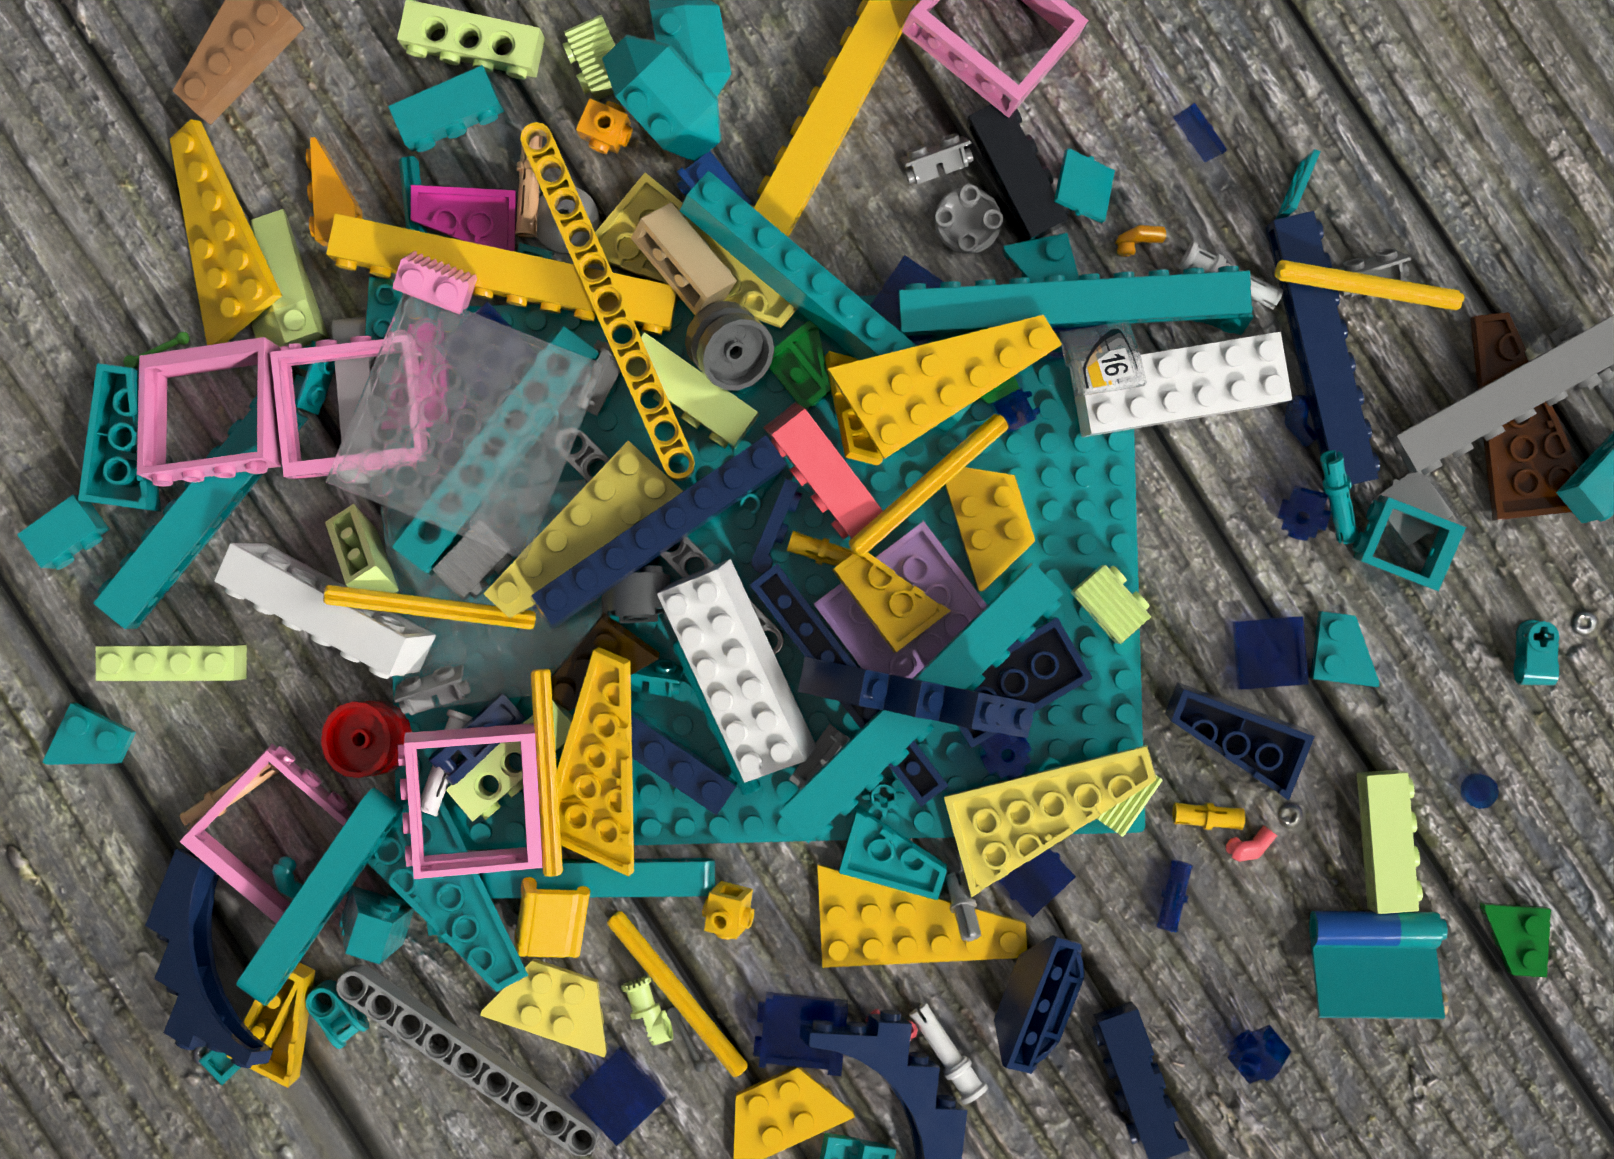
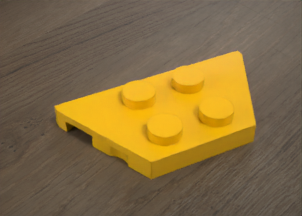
M964 467L945 484V488L977 590L980 592L985 590L1035 542V538L1015 475Z
M796 1065L736 1093L734 1159H765L855 1118V1112L849 1105L846 1106L832 1095V1092L822 1083L816 1082L801 1066Z

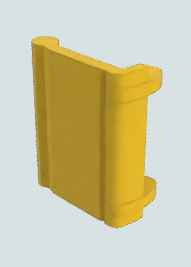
M524 878L521 883L520 908L517 927L514 933V946L518 955L521 957H579L590 889L586 886H580L577 890L537 889V882L534 878Z

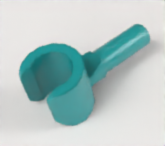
M777 474L762 484L754 493L751 492L742 498L740 505L742 506L748 497H753L757 501V507L750 514L758 512L763 506L762 498L779 478V475Z

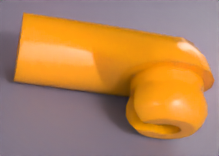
M1135 226L1119 235L1116 239L1115 245H1118L1117 254L1121 257L1134 255L1136 252L1135 244L1141 242L1163 243L1166 239V229L1164 226Z

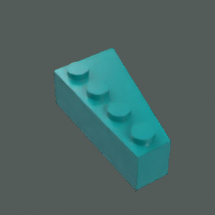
M97 363L78 501L161 512L159 487L153 485L152 481L137 475L139 370Z

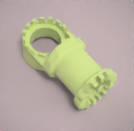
M650 976L639 977L638 982L636 979H633L634 983L629 981L621 985L622 992L627 993L632 1008L630 1013L631 1019L643 1018L644 1025L646 1026L645 1030L648 1032L647 1037H651L649 1039L651 1044L654 1046L673 1040V1028L670 1019L667 1017V1012L665 1010L661 1011L659 1003L654 1001L649 986L651 982Z

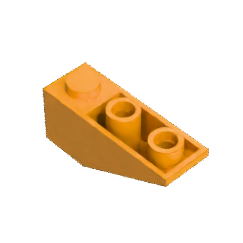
M310 137V148L306 149V163L312 171V182L308 183L307 193L310 203H313L314 216L309 218V230L311 236L315 237V241L322 246H328L335 213L363 219V211L325 146L316 137Z

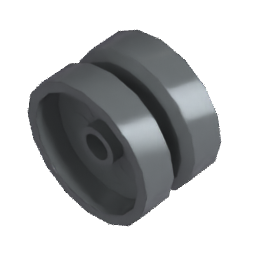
M719 301L707 305L694 316L687 328L685 338L687 355L714 385L724 390H741L752 386L764 376L772 363L774 345L771 334L745 307L736 302Z

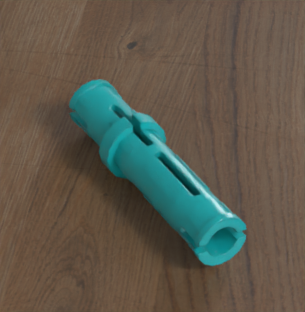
M1331 450L1323 453L1320 457L1325 481L1323 480L1322 482L1323 490L1329 497L1336 541L1338 543L1343 541V544H1351L1358 539V531L1349 488L1351 489L1352 487L1351 479L1345 472L1343 453L1338 451L1336 458V450Z

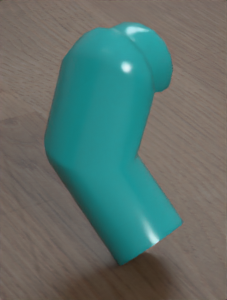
M284 856L279 859L278 864H274L272 875L278 891L294 899L303 884L297 882L293 874L297 867L296 861Z

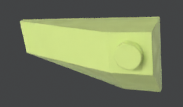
M281 209L252 219V232L282 294L276 302L252 321L255 337H265L279 347L289 346V344H302L303 347L311 344L312 340L320 341L329 338L285 210Z

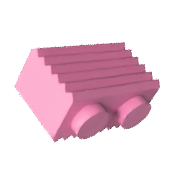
M413 251L401 259L393 283V289L460 315L469 305L477 276L476 274L471 276L469 271L464 273L462 269L457 270L456 266L451 268L449 264L444 265L442 261L438 263L436 258L433 260L429 256L424 258L422 253L417 255L416 251Z

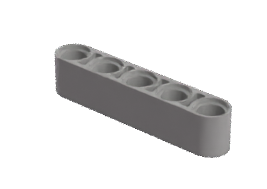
M366 316L333 319L332 339L337 340V344L350 343L351 337L365 336ZM376 356L335 361L343 456L384 452ZM383 469L345 474L348 485L380 483L385 481L386 472Z

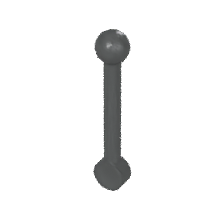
M671 1006L667 1011V1017L675 1022L694 1060V1069L697 1072H703L707 1064L704 1059L699 1057L680 1019L681 1013L675 1006Z

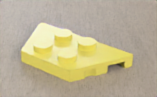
M533 958L525 966L529 976L502 989L481 1011L480 1016L604 1058L606 1056L608 1048L605 1042L604 1019L600 1006V990L597 979Z

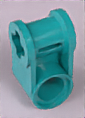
M1530 619L1525 620L1518 626L1516 630V654L1513 667L1514 679L1518 685H1556L1559 678V631L1552 623ZM1541 632V637L1534 640V633Z
M325 980L320 982L307 996L306 1008L322 1028L329 1042L337 1049L345 1047L346 1041L359 1031L364 1032L369 1029V1021L365 1014L338 995L336 981ZM322 992L327 993L332 999V1005L322 1004L318 994Z

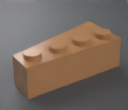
M225 0L175 85L173 92L198 116L211 125L291 43L304 27L278 0Z

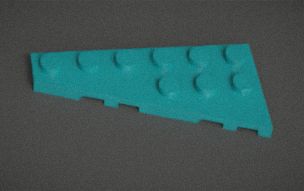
M443 800L437 817L421 811L424 856L468 852ZM408 803L402 805L403 811L370 858L368 864L496 992L529 976L479 873L414 879L413 866L406 867L405 846H411V833L404 834L403 813L409 812Z

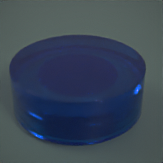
M1481 773L1467 776L1460 787L1463 800L1470 806L1478 809L1488 808L1493 805L1499 794L1497 783L1491 777Z

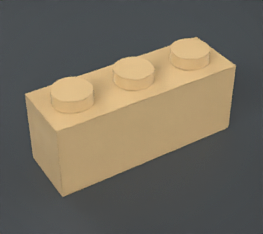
M672 203L640 219L631 239L694 315L707 305L724 301L737 280L729 268L723 265L713 253L708 243L697 234L688 223L686 217Z

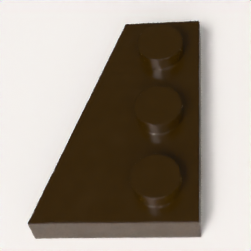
M603 613L551 675L552 700L568 711L576 708L593 650L598 647L630 660L631 675L658 660L660 653Z

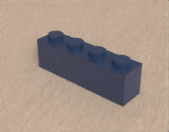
M631 710L632 758L717 816L738 783Z

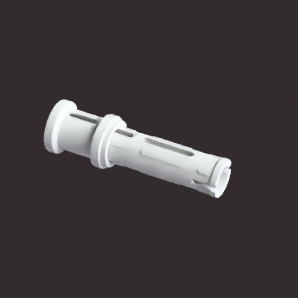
M1193 241L1186 250L1179 269L1183 271L1188 268H1204V273H1216L1219 267L1232 265L1226 263L1227 260L1223 255L1218 254L1215 256L1199 248L1198 243ZM1250 274L1251 299L1273 310L1282 297L1283 289Z
M448 709L447 715L449 719L445 730L461 729L473 717ZM457 750L450 758L456 763L459 754H462ZM432 766L420 798L421 811L436 817L449 784L445 778L446 773L440 767L435 768Z
M928 1003L921 1004L919 1006L920 1011L926 1019H923L917 1008L909 1014L910 1018L913 1019L944 1065V1076L947 1080H951L962 1096L961 1102L964 1105L973 1102L987 1091L988 1085L986 1082L979 1080L971 1068L972 1061L970 1058L961 1056L929 1008Z

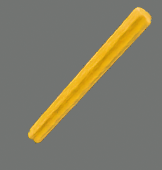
M1286 260L1279 261L1274 272L1275 277L1280 281L1450 310L1460 309L1465 298L1464 294L1460 293L1459 290Z
M993 414L849 541L852 551L859 556H864L1002 435L1009 427L1005 418L1002 415Z
M326 585L323 594V602L328 605L522 629H533L536 620V614L531 610H525L509 618L497 606L334 585Z
M535 669L531 672V690L536 742L542 867L544 876L552 877L561 875L563 867L551 672L549 669Z
M622 911L612 915L608 919L607 925L732 1077L736 1078L741 1075L748 1066L744 1058Z

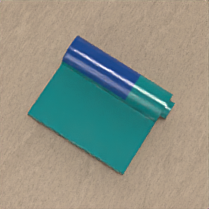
M1373 911L1311 912L1309 933L1318 1018H1445L1436 949L1441 945L1442 940H1446L1448 927L1446 920L1441 919L1438 912L1377 914Z

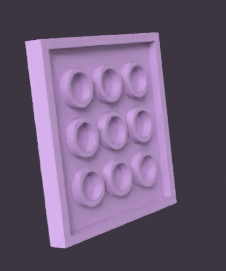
M924 521L875 558L894 570L898 576L908 583L924 591L928 597L951 611L898 652L894 653L842 583L814 603L815 607L862 669L912 679L987 606Z

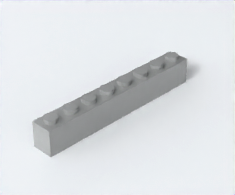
M1614 314L1390 438L1409 472L1412 474L1421 470L1423 475H1426L1441 467L1440 459L1452 453L1454 458H1457L1474 448L1471 442L1483 436L1488 441L1503 433L1505 429L1502 425L1515 419L1517 424L1537 414L1534 409L1536 406L1545 401L1548 406H1551L1568 397L1565 390L1576 384L1582 389L1600 379L1597 373L1607 367L1614 371Z

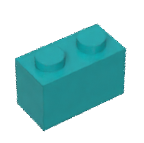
M73 494L17 534L40 568H56V570H60L71 564L75 560L73 555L80 550L91 549L103 540L101 535L110 529L91 502L78 501L79 495Z

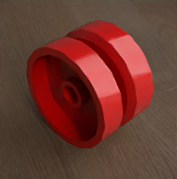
M379 700L354 701L340 705L328 716L322 728L321 745L325 759L335 771L343 776L353 778L377 776L395 771L399 767L398 745L404 744L405 733L412 732L408 718L399 707L392 703Z

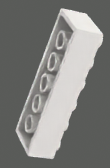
M1281 332L1137 355L1134 358L1131 356L1128 358L1134 375L1119 378L1120 384H1118L1117 379L1111 380L1113 385H1109L1108 381H1106L1107 386L1093 388L1088 369L1086 368L1089 385L1087 389L1083 374L1084 364L1070 370L1082 438L1278 405L1292 400Z
M230 543L214 580L216 583L226 587L225 592L228 595L238 599H248L254 603L253 608L257 611L279 616L283 619L282 624L298 631L304 630L312 634L311 639L314 642L328 647L332 645L341 650L340 655L343 658L358 663L361 661L370 666L369 671L381 678L388 679L390 676H405V674L420 672L436 637V634L397 613L325 604L323 602V594L326 585L347 586L267 543Z
M726 560L672 582L658 592L659 600L744 783L806 761L816 748V744L732 560Z

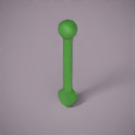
M179 332L176 338L138 356L128 355L123 360L124 366L136 369L139 366V356L160 353L178 344L185 345L189 343L190 336L186 332Z

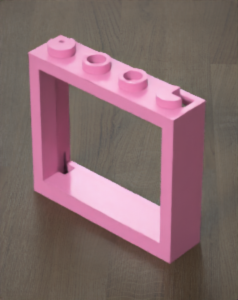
M921 0L909 13L902 32L1009 118L1077 40L1089 20L1064 0H1021L1063 35L1019 85L929 13L939 0Z
M391 332L385 334V339L372 340L371 336H355L350 338V343L337 344V340H320L315 342L316 347L302 348V344H289V346H282L281 351L270 352L283 477L295 480L430 464L417 341L412 337L406 336V333L395 334ZM404 353L415 448L302 461L291 366Z
M265 337L139 356L137 475L152 481L155 486H171L173 481L178 480L202 482L204 477L208 476L233 478L238 472L246 471L252 474H263L267 472L268 468L281 467V449L270 352L281 351V347ZM258 365L257 452L166 464L167 379L170 377Z
M533 723L405 733L404 744L398 745L399 766H406L407 778L400 779L401 800H408L409 812L403 813L404 834L411 833V846H405L406 867L413 866L414 879L543 868L536 742ZM520 741L526 847L424 856L417 749Z
M271 744L185 833L180 843L277 924L290 905V902L208 834L205 829L269 762L341 825H345L352 812L346 808L348 804L339 794L335 792L330 794L320 785L322 782L315 773L309 769L303 771L295 764V757L282 746L277 748L274 744Z

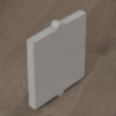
M1421 470L1412 474L1409 472L1399 480L1393 479L1388 488L1372 498L1373 501L1378 500L1379 495L1387 496L1446 520L1454 515ZM1394 509L1388 519V523L1406 547L1411 546L1426 534H1433L1434 528L1437 527Z

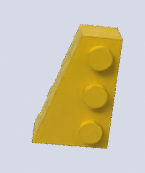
M300 962L268 1005L264 1006L257 1000H254L243 1022L254 1036L273 1049L268 1063L252 1065L250 1069L287 1088L300 1077L309 1018L306 999L313 990L316 971Z

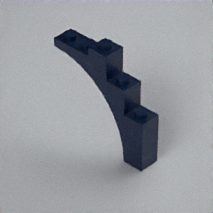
M808 657L804 659L798 692L858 706L1024 738L1029 736L1035 703Z
M176 849L145 924L146 927L157 933L156 937L158 939L168 942L154 979L165 985L167 992L178 996L163 1033L176 1040L175 1044L182 1049L195 1050L196 1047L206 1046L212 1051L225 1053L232 1058L231 1062L239 1067L251 1068L252 1065L268 1063L273 1049L254 1036L237 1016L225 995L216 970L212 947L211 916L219 875L189 849Z
M883 1009L880 1014H868L867 1025L861 1022L849 1021L846 1022V1026H833L834 1023L827 1020H813L812 1025L801 1024L799 1038L808 1047L836 1051L857 1059L878 1072L889 1084L900 1101L909 1123L915 1159H962L968 1110L959 1104L953 1096L937 1095L940 1067L931 1061L927 1054L909 1053L912 1024L901 1016V1012Z

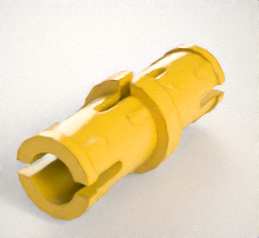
M794 530L787 547V552L816 560L815 563L819 565L826 563L837 566L854 553L851 549L830 543V539L823 537V540Z
M1175 802L1172 809V822L1175 825L1203 826L1204 830H1212L1213 827L1243 830L1245 810L1244 808L1218 807L1209 802H1205L1204 805Z

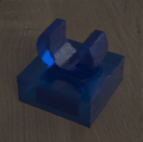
M1021 388L993 403L998 415H1002L1009 425L1006 430L1008 434L1037 419L1036 415L1040 413L1039 407L1032 410L1027 398L1032 396L1031 391L1023 392Z

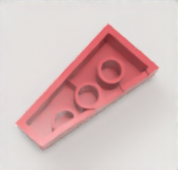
M795 402L763 427L772 438L771 442L782 458L786 456L793 465L790 469L792 475L801 486L807 483L813 490L814 494L810 498L822 513L828 510L835 518L831 525L843 540L848 536L852 539L883 512L804 407Z

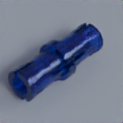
M1172 859L1167 886L1161 892V896L1164 899L1156 926L1163 930L1178 932L1183 905L1188 903L1189 895L1186 892L1194 865Z

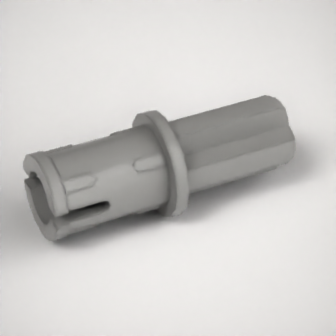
M959 871V878H957L956 872H953L945 877L952 902L950 912L955 913L961 939L970 942L981 936L974 909L977 903L971 897L965 872Z

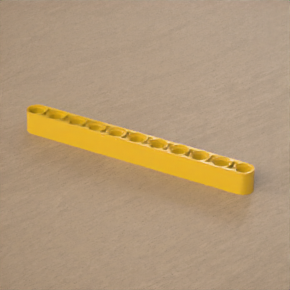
M538 122L530 123L524 127L520 137L526 156L661 464L671 479L677 481L686 480L691 477L695 469L694 458L553 135L546 125ZM535 136H544L547 138V143L541 149H532L529 147L531 139ZM554 167L561 170V176L558 180L548 182L543 179L545 171L549 168ZM568 199L576 203L575 209L569 214H561L557 211L559 203L563 200ZM582 231L590 235L588 243L584 246L577 247L571 243L573 235L577 232ZM594 263L602 265L604 267L602 276L598 279L586 277L585 271L589 265ZM611 295L618 299V305L613 311H603L599 308V303L603 297ZM622 327L630 329L633 333L631 340L625 344H619L613 340L615 331ZM640 359L646 363V371L641 376L630 375L627 372L628 364L632 360ZM649 391L657 392L661 396L659 405L653 409L645 408L641 404L642 396ZM662 423H669L675 428V434L669 441H660L655 436L656 428ZM676 455H683L689 460L688 469L680 474L674 473L669 468L670 460Z

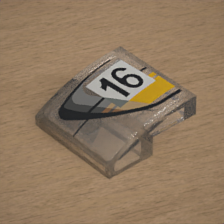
M1129 322L1060 332L1065 365L1070 367L1075 397L1143 387L1147 384L1138 345Z

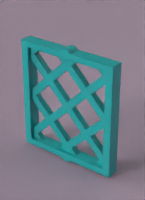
M1313 149L1299 162L1276 219L1289 217L1297 209L1321 151Z

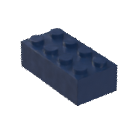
M1052 617L1036 626V630L1024 642L1020 643L1016 640L1007 649L1011 653L1009 657L997 668L991 664L982 673L985 680L974 691L1035 703L1034 713L1091 680L1092 676L1058 617ZM957 726L970 748L997 734L996 732Z

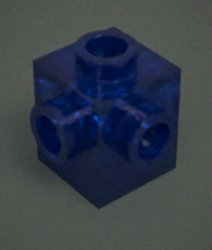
M1295 485L1292 489L1290 500L1283 498L1278 514V518L1283 520L1281 529L1288 531L1289 537L1302 541H1308L1309 537L1316 538L1319 530L1326 531L1331 511L1325 510L1328 494ZM1299 512H1306L1309 518H1303Z
M997 733L980 743L985 753L980 756V759L990 775L996 772L1001 779L1007 776L1011 780L1023 774L1027 770L1025 765L1031 762L1027 753L1031 752L1032 749L1024 737ZM1005 749H1010V755L1002 759V752Z
M1269 1024L1252 1032L1250 1030L1241 1032L1234 1039L1233 1043L1235 1046L1227 1058L1245 1080L1251 1084L1262 1079L1268 1081L1274 1078L1282 1069L1291 1050Z

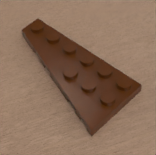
M1509 312L1478 315L1470 318L1478 389L1529 362L1525 355L1526 348ZM1546 401L1534 408L1537 413L1534 416L1518 424L1515 419L1502 425L1505 431L1488 441L1483 437L1492 521L1572 512L1556 492L1577 471L1578 467L1570 452L1572 449L1558 417L1552 405L1548 406Z

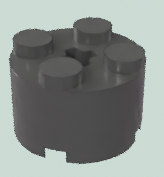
M661 566L642 567L641 572L632 573L601 595L602 614L605 613L609 617L619 616V623L658 621V614H664L667 620L668 617L657 593L670 584V575L664 574Z

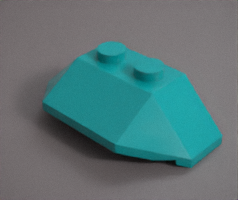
M649 0L655 40L670 44L718 97L732 75L720 6L711 0Z
M626 35L602 58L615 97L663 150L695 162L720 143L722 139L717 96L670 44Z

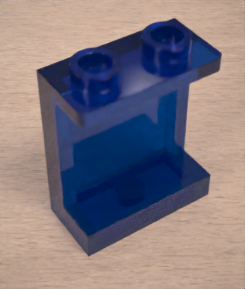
M766 992V1001L758 1002L757 1022L763 1023L762 1036L755 1035L753 1051L754 1057H760L759 1067L766 1068V1064L825 1069L828 1075L841 1076L844 1054L808 1047L799 1036L801 1024L812 1025L813 1020H827L833 1022V1026H846L848 1000Z

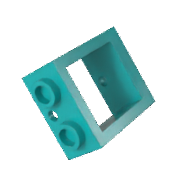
M1379 495L1378 500H1373L1368 508L1366 519L1369 521L1364 533L1360 532L1358 539L1353 544L1352 549L1355 551L1353 558L1439 592L1466 527L1393 498ZM1393 509L1440 527L1420 575L1373 557Z

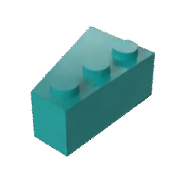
M352 885L339 922V927H342L341 935L344 936L345 954L381 964L404 944L414 909L398 894L389 893L388 896H384Z

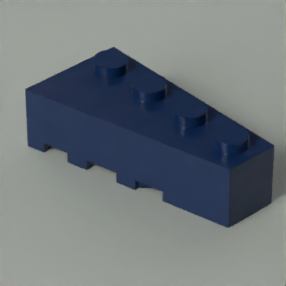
M1179 682L1176 683L1165 712L1171 722L1250 773L1287 800H1290L1315 737L1307 729Z
M1131 1001L1093 1014L1097 1025L1091 1028L1098 1047L1103 1045L1105 1047L1108 1058L1103 1059V1063L1109 1079H1116L1119 1090L1115 1091L1114 1095L1120 1111H1127L1130 1123L1125 1124L1132 1145L1138 1143L1147 1159H1167L1190 1151L1186 1138H1183L1175 1126L1174 1122L1179 1121L1169 1096L1164 1094L1163 1089L1166 1088V1084L1157 1062H1153L1152 1056L1154 1051L1138 1008Z

